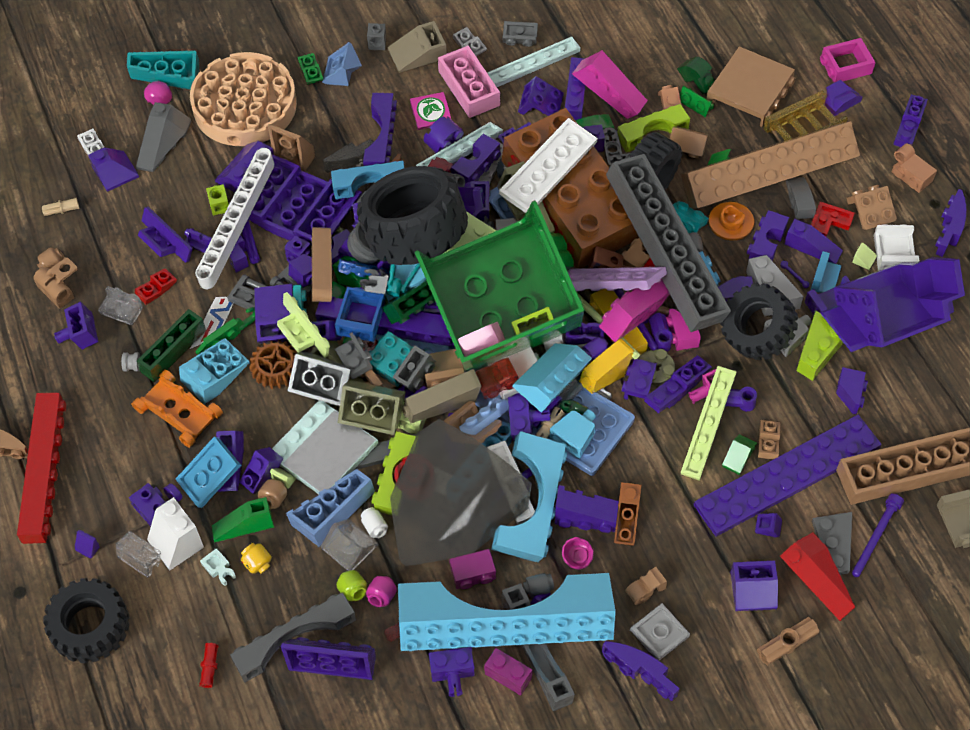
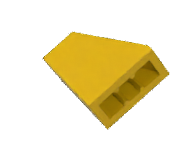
M623 339L617 340L583 369L579 382L593 394L623 378L634 350Z

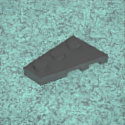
M852 512L813 518L812 524L815 534L828 548L840 575L848 574L850 571Z

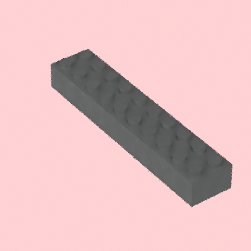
M645 154L613 162L606 176L655 267H666L667 274L662 277V280L690 332L723 322L731 310Z

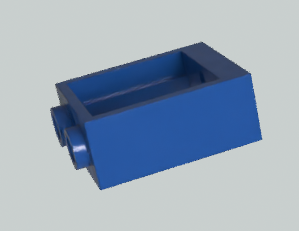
M347 287L335 323L336 334L350 337L349 333L353 332L356 338L360 337L361 340L374 342L383 314L382 307L385 306V295L366 292L358 287ZM352 302L377 307L372 325L347 320Z

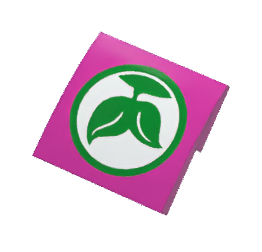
M444 92L410 99L417 130L429 128L436 120L443 116L445 118L448 116L451 119Z

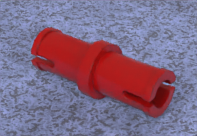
M216 643L205 644L204 659L200 664L202 672L199 686L203 688L213 687L214 672L218 666L216 658L219 645H216Z

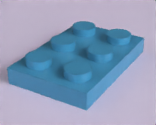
M213 437L178 475L176 481L195 505L202 508L237 471L241 464L218 437Z

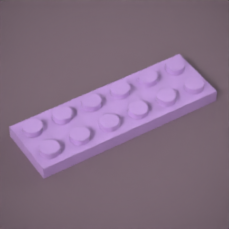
M666 267L567 270L576 291L591 289V291L607 289L612 291L618 288H623L625 291L634 288L648 290L667 274Z

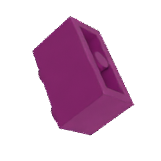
M489 549L449 559L456 589H468L475 584H488L496 579V570Z
M495 648L484 665L485 675L520 696L532 679L531 668Z

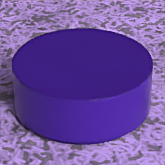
M168 484L164 488V492L169 499L174 497L177 502L182 500V494L175 485Z

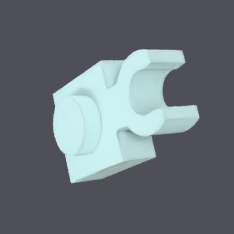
M217 548L200 560L201 565L213 578L219 575L220 582L223 585H227L224 579L226 575H230L233 579L236 578L234 571L227 568L230 566L229 562Z

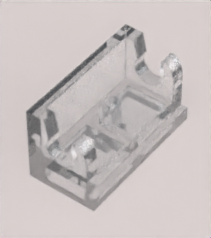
M131 531L116 543L117 557L147 578L152 574L153 565L159 566L161 552Z

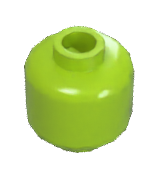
M350 570L340 575L337 581V589L340 593L343 592L348 601H358L366 594L367 582L358 571Z

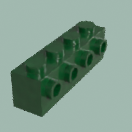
M427 280L382 307L391 324L398 321L402 324L410 319V314L413 313L415 315L424 309L423 306L425 304L430 305L435 302Z
M188 309L136 361L140 372L153 382H156L160 378L159 375L164 370H168L206 331L203 318Z

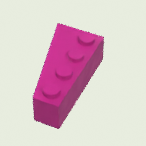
M603 50L582 60L572 73V75L627 119L638 115L648 101Z

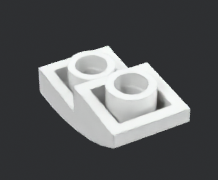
M94 129L77 135L87 155L104 148Z

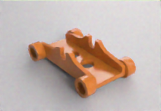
M164 370L159 375V382L144 397L136 398L131 405L140 414H143L147 409L151 410L182 432L179 440L186 447L190 448L196 442L195 438L215 418L218 419L223 414V411L213 402L208 407L203 405L190 392L186 393L183 387L175 385V377L169 371ZM173 400L176 404L173 408H166V402ZM184 410L190 412L187 418L179 417V414Z

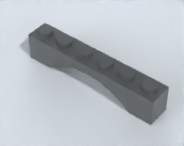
M521 583L502 590L501 603L505 610L531 606ZM546 643L522 645L552 711L572 704L575 694L566 675L552 657Z
M343 592L338 595L334 594L326 602L312 606L308 612L294 616L290 619V622L283 626L278 625L270 633L256 637L252 643L238 647L230 656L245 683L264 672L267 663L283 642L309 631L324 629L340 630L356 621L355 612Z

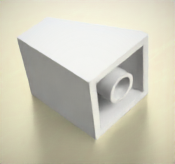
M174 497L156 509L147 540L170 571L203 549L204 546L196 526Z

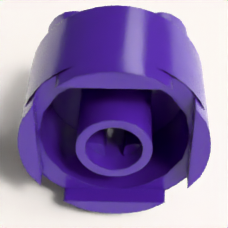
M443 116L429 127L431 131L429 134L426 133L423 140L435 153H438L462 139L464 131L448 116L447 118Z

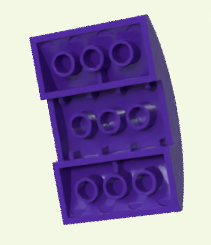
M272 154L274 168L248 219L263 229L289 241L294 236L301 239L304 238L311 246L312 227L331 228L332 237L352 209V204L357 202L362 192L356 190L354 197L335 199L332 179L329 182L301 171L299 165Z

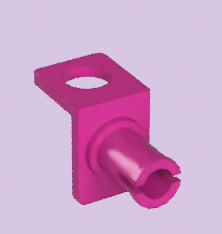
M716 369L702 375V387L688 392L693 404L707 397L711 386L710 383L713 381L711 377L715 374Z

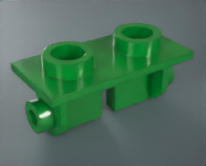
M683 85L679 94L681 103L706 117L708 111L714 108L713 102Z

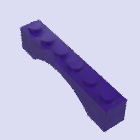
M372 93V118L381 127V132L378 138L365 149L363 166L390 163V157L388 156H391V146L389 145L393 144V134L391 133H394V123L392 122H395V111H397V100H394L393 93Z

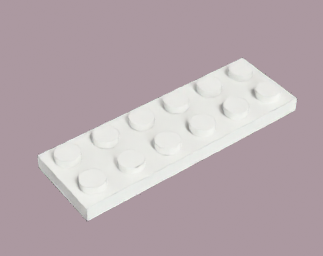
M568 118L499 190V194L526 213L531 201L536 200L537 204H539L597 143L598 138Z

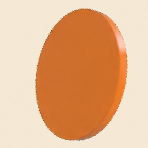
M725 202L712 209L709 215V226L713 233L722 239L740 240L747 237L753 230L754 217L751 211L744 205L735 202Z

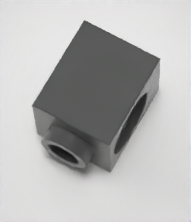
M368 23V50H385L387 38L385 24Z

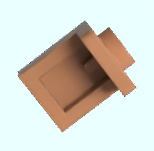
M672 85L662 87V90L658 92V96H661L663 110L670 106L681 104L678 87L672 88Z

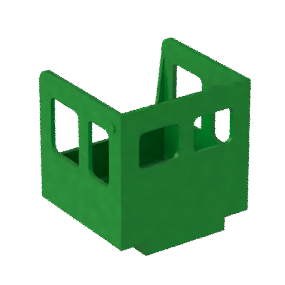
M536 200L531 201L522 220L444 254L429 258L418 250L415 251V255L456 348V356L458 359L460 358L466 372L473 369L477 371L493 362L530 347L534 348L581 326L584 315L583 303L577 295ZM549 307L554 318L553 320L515 335L512 328L513 321ZM498 322L505 340L465 357L457 339Z

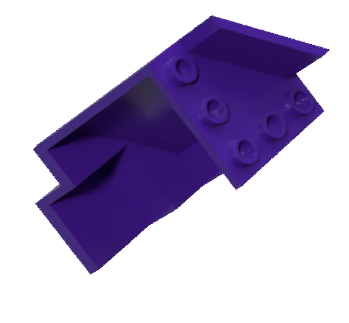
M931 257L918 263L902 262L836 286L834 291L837 306L821 311L820 314L850 352L866 346L884 347L951 321L950 314L954 312L952 300L965 296L960 260Z

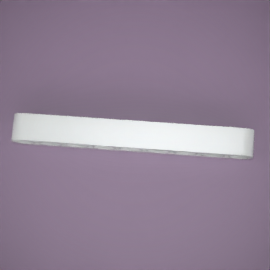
M261 148L255 153L196 269V277L200 286L204 289H210L216 284L274 168L271 151L267 148Z

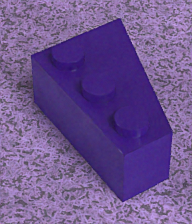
M559 485L555 511L556 525L564 528L570 526L579 527L582 530L595 529L604 533L615 532L619 501L594 495L593 498L582 495L583 491L576 490L573 493L564 490L565 486Z

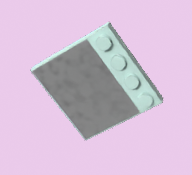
M320 400L272 448L284 458L280 466L317 494L324 489L327 490L333 487L335 482L351 473L379 444L376 438L362 428L337 423L339 412Z

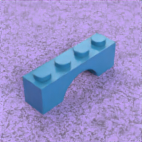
M394 161L391 163L331 171L335 199L354 197L356 190L362 185L375 183L392 172L404 169V162Z

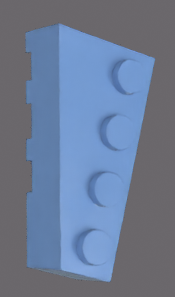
M356 469L335 482L333 487L320 491L317 497L310 501H304L301 503V507L294 511L292 509L286 514L290 524L320 547L374 494L375 490L371 479Z

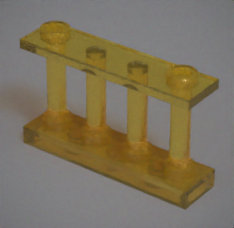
M822 90L767 116L763 129L767 133L776 130L786 141L792 139V137L782 127L785 124H791L801 136L808 134L797 121L800 117H806L816 129L815 131L847 122L848 118L844 116L837 120L825 106L827 94ZM820 110L830 124L823 127L811 112Z

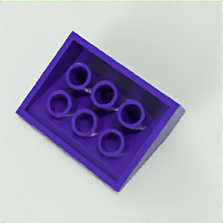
M303 637L289 639L281 645L288 670L368 680L373 678L376 652L375 648L369 645L351 646V644L346 642L333 644L327 640L315 642Z

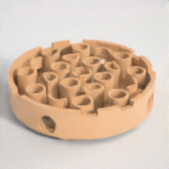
M259 53L230 54L228 58L214 60L208 64V68L198 73L190 90V102L198 127L211 139L232 146H246L255 141L263 143L270 140L268 125L271 124L285 129L292 121L297 106L294 82L289 71L283 64L273 61L272 57Z

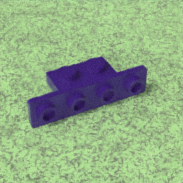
M145 207L142 222L148 228L139 230L138 236L159 257L176 253L185 263L189 262L192 247L149 207Z

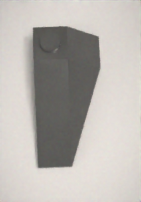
M155 102L148 118L136 169L154 172L166 158L165 155L176 147L178 140L184 138L187 134L191 119L172 105Z

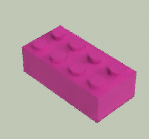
M662 278L659 282L654 283L650 289L640 290V288H634L631 292L627 291L621 297V300L617 298L611 304V311L609 310L603 315V322L599 327L614 342L624 337L656 313L670 293Z

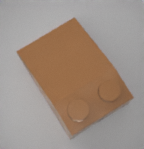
M269 124L268 132L274 155L299 165L301 171L305 172L315 158L313 145L300 135Z

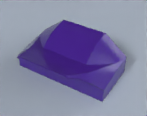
M839 80L826 87L827 95L823 105L836 116L861 102L862 96L852 87L847 86L842 80Z

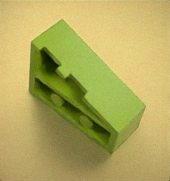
M815 311L796 370L812 381L843 344L828 322L817 311Z

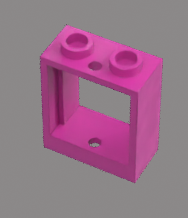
M861 38L823 47L822 55L820 56L821 64L825 66L828 76L832 78L834 83L839 80L847 81L870 75L875 66V61ZM853 53L858 63L839 68L834 58Z

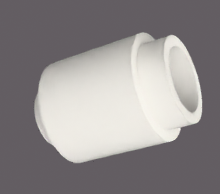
M373 507L364 510L361 514V522L370 537H383L386 534L388 525L380 512Z

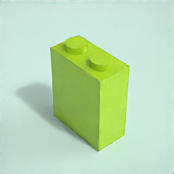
M546 307L513 321L512 328L515 335H518L554 318L549 307Z

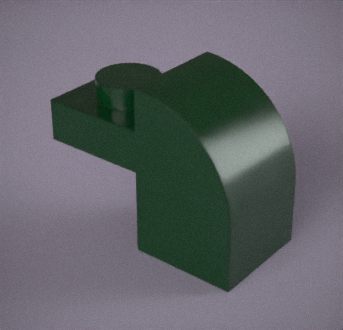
M700 57L690 58L677 68L685 82L694 80L702 94L707 93L715 82L710 72L712 69L711 65Z

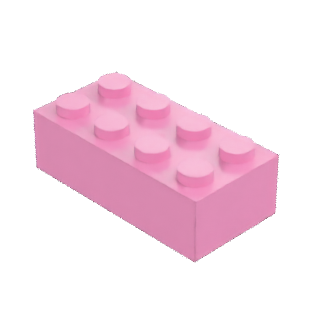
M469 45L438 57L439 73L469 118L500 106V91Z

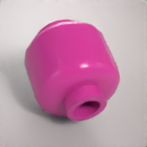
M377 576L367 588L366 595L369 603L373 606L385 607L390 604L397 592V588L390 577Z

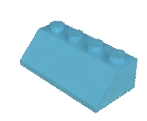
M555 343L512 387L542 413L583 371L592 358L577 345Z

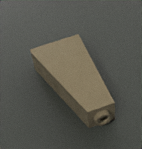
M474 369L406 398L402 407L405 418L409 419L411 424L461 408L468 401L476 402L481 384Z

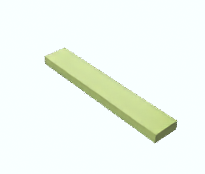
M717 366L681 470V475L700 481L736 371Z

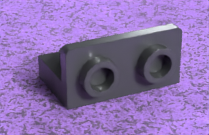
M351 332L349 335L352 340L337 347L335 351L343 365L351 368L350 377L353 380L373 369L370 363L373 359L368 350L363 351L362 348L365 346L360 337L356 338L353 332Z

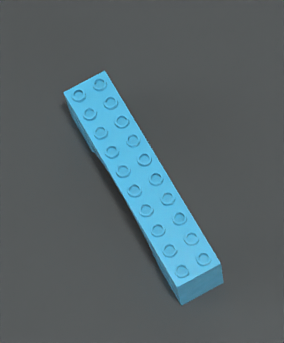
M609 573L567 575L563 584L548 598L534 605L513 610H491L470 605L452 595L441 582L398 584L401 651L614 639L615 605Z

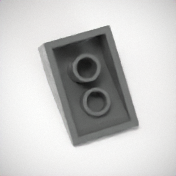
M301 351L295 354L288 391L340 406L342 387L350 378L351 368L322 356Z

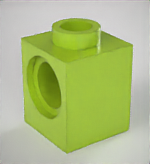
M224 184L206 188L212 215L225 213L229 204Z

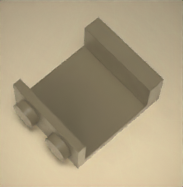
M970 489L941 496L937 507L955 548L961 546L963 548L970 547Z

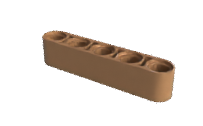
M312 227V302H331V228Z

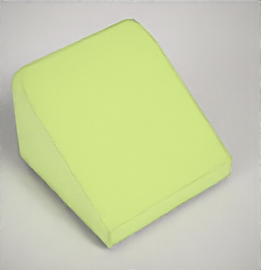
M861 243L852 263L870 270L877 255L864 243Z
M282 469L270 470L272 479L282 481L287 489L296 480V477Z

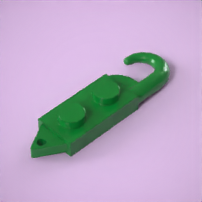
M250 307L246 310V313H253L245 320L233 318L205 337L203 343L195 351L197 355L224 338L228 341L235 339L241 333L240 331L255 321V307Z

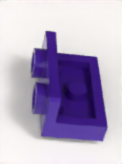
M634 359L633 364H629L626 376H629L628 381L624 380L622 392H625L624 399L628 400L629 395L645 399L649 395L657 363Z

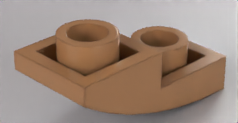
M760 421L758 458L775 459L779 456L780 422Z

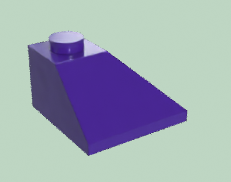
M104 147L88 154L92 168L107 192L139 177L124 151Z

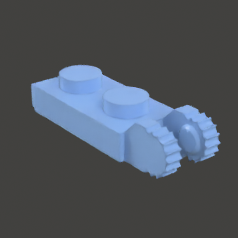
M499 398L490 400L488 406L481 408L479 413L467 418L465 423L459 426L461 433L470 435L479 433L509 409L508 400H501Z

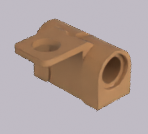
M64 258L51 269L42 267L34 275L37 287L59 309L74 299L72 291L64 284L63 280L76 272L77 266L69 258ZM63 265L70 266V270L67 272H61L60 268Z

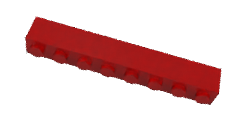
M36 393L17 536L22 544L46 543L47 536L51 532L49 518L53 515L51 502L55 498L54 481H57L58 477L56 463L60 461L58 448L62 444L60 432L64 428V418L62 416L63 412L66 411V401L63 400L60 393Z

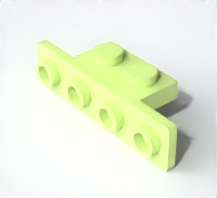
M288 292L284 293L283 304L291 315L277 321L279 329L298 353L315 345L323 357H327L330 348L328 340L319 334L317 326L309 321L307 313L299 308L296 299L291 297Z

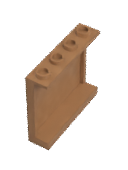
M738 47L708 90L707 100L712 101V104L718 100L761 119L760 126L762 127L766 121L771 119L772 111L774 109L777 110L779 107L780 99L785 98L789 86H793L796 79L794 77L795 69Z

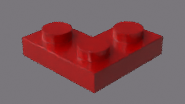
M820 202L811 226L825 237H827L831 225L849 231L855 212Z

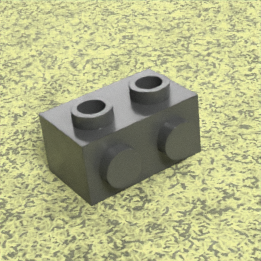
M414 345L393 378L399 384L415 393L416 390L422 387L425 374L433 371L436 361L430 354Z

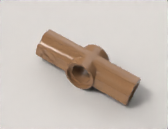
M807 617L793 627L784 629L780 635L757 649L759 658L768 666L785 654L792 653L796 647L819 633L817 624L813 619ZM788 638L793 643L788 644L783 639Z

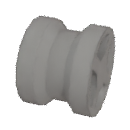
M124 352L122 354V370L124 372L129 370L140 371L136 362L141 357L140 353L129 354Z

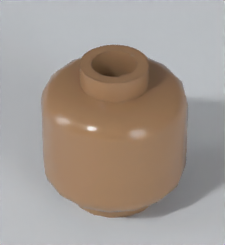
M50 247L38 256L39 264L37 266L39 269L42 267L51 269L62 261L65 256L58 248Z
M270 479L263 484L257 496L258 499L267 497L270 509H276L285 500L287 489L282 481Z

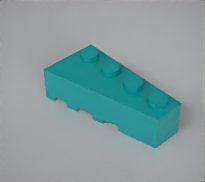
M196 51L129 52L127 54V69L131 79L147 82L162 81L168 86L191 90L192 83L199 73L200 62Z

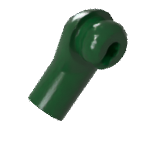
M572 399L564 400L560 404V410L564 413L576 411L583 415L589 409Z

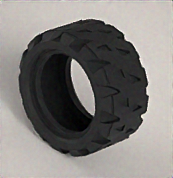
M414 166L392 172L366 190L357 207L358 220L371 252L381 261H388L389 264L394 265L419 263L415 255L417 250L429 258L443 254L460 240L468 225V215L455 178L449 172L437 167Z

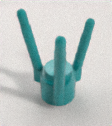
M419 263L403 285L400 279L394 277L396 266L391 264L385 293L393 297H399L400 292L405 293L408 284L420 268Z

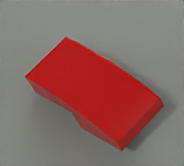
M165 268L151 275L149 282L135 288V294L147 305L169 290L177 282V279Z

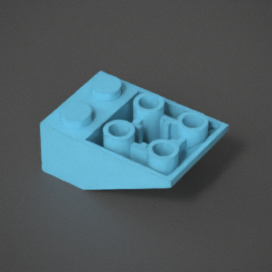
M224 338L179 367L180 381L203 404H206L221 394L249 364V360Z

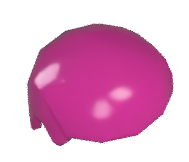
M153 81L145 88L144 97L148 103L151 102L153 105L155 102L167 104L172 99V92L165 82Z
M579 537L567 540L562 548L563 560L571 568L584 569L593 560L594 551L590 543Z

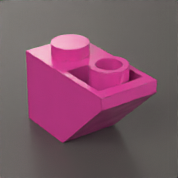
M669 309L666 320L673 334L672 344H675L676 350L699 347L701 338L699 330L690 332L681 313L675 309Z

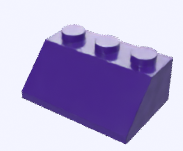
M260 141L247 144L215 179V182L220 185L224 184L225 188L236 192L257 150L267 148L274 155L273 148Z

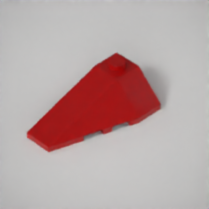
M813 532L796 541L780 555L788 567L839 621L856 608L828 548Z

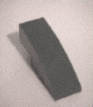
M804 177L787 179L791 208L794 209L795 218H814L816 206L806 179Z

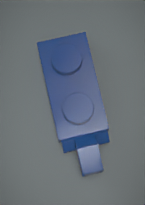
M340 259L337 268L341 273L347 275L352 272L359 277L372 275L371 273H365V269L379 270L374 265ZM381 267V269H384L385 272L388 274L389 279V270L387 268Z

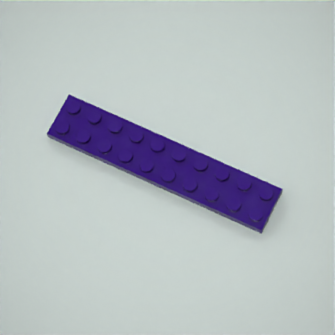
M856 415L696 500L694 507L715 537L837 472L840 459L876 451L882 444L862 418Z

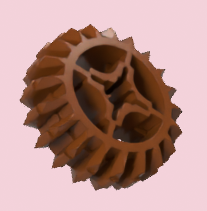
M271 340L268 345L263 343L262 348L257 346V352H253V358H250L249 368L252 372V377L256 379L258 384L262 383L264 388L269 385L271 389L274 386L280 389L282 384L288 387L295 354L298 352L292 345L289 346L287 341L282 344L280 340L277 343Z

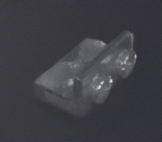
M107 286L105 289L107 296L98 309L99 313L133 325L143 309L140 298L135 294L125 293L119 288Z

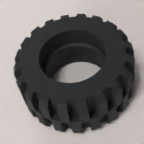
M655 132L648 134L637 144L635 150L630 154V158L645 154L665 190L678 170L682 149L678 143Z
M758 283L751 284V287L747 285L742 287V291L733 293L734 297L726 302L731 312L720 323L723 326L721 331L725 336V340L747 358L761 360L762 357L765 359L772 358V354L779 355L782 353L781 349H787L790 345L788 342L790 339H794L795 334L793 332L798 329V323L796 322L798 314L795 312V306L778 288L769 284L762 283L760 286ZM761 308H772L773 318L769 327L758 335L748 336L746 334V323L749 317Z
M81 578L80 582L76 583L74 580L69 582V586L66 588L62 586L58 589L59 593L57 595L53 594L50 598L51 605H46L45 613L47 615L43 617L44 630L54 648L60 655L66 656L68 660L75 662L78 659L80 663H87L89 659L92 662L99 661V657L104 656L106 658L110 656L109 652L114 649L116 651L120 647L119 641L125 640L127 636L125 631L129 630V612L119 592L106 581L101 583L96 578H92L91 581L87 578ZM87 607H100L105 610L102 623L94 631L82 635L69 632L70 621L80 610Z

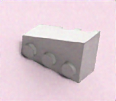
M767 255L749 259L746 273L748 276H752L753 284L758 283L761 286L762 283L778 288L793 303L796 308L795 310L800 309L803 295ZM761 308L764 317L773 315L772 308Z

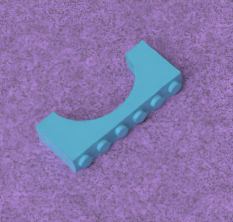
M521 431L515 437L512 456L523 461L533 472L539 490L538 504L533 516L528 521L516 526L500 525L495 530L491 550L534 562H539L543 557H546L548 552L546 542L552 532L550 522L554 518L556 511L554 502L557 500L558 482L563 477L561 467L567 457V452H565L566 444Z

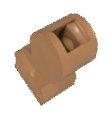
M654 567L648 571L647 575L641 576L639 580L630 584L625 592L633 600V603L638 605L647 601L655 589L659 592L665 590L667 581L657 567Z

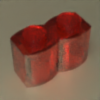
M509 358L501 359L491 366L475 372L481 384L480 391L484 399H492L497 397L503 390L514 389L512 386L519 379Z

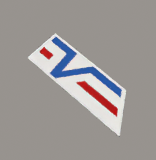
M215 297L204 319L206 331L192 344L191 348L201 345L205 337L224 325L233 306V303L229 302L227 297Z

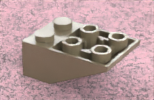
M435 21L417 26L388 47V51L399 73L437 62L438 57L447 54L446 43Z

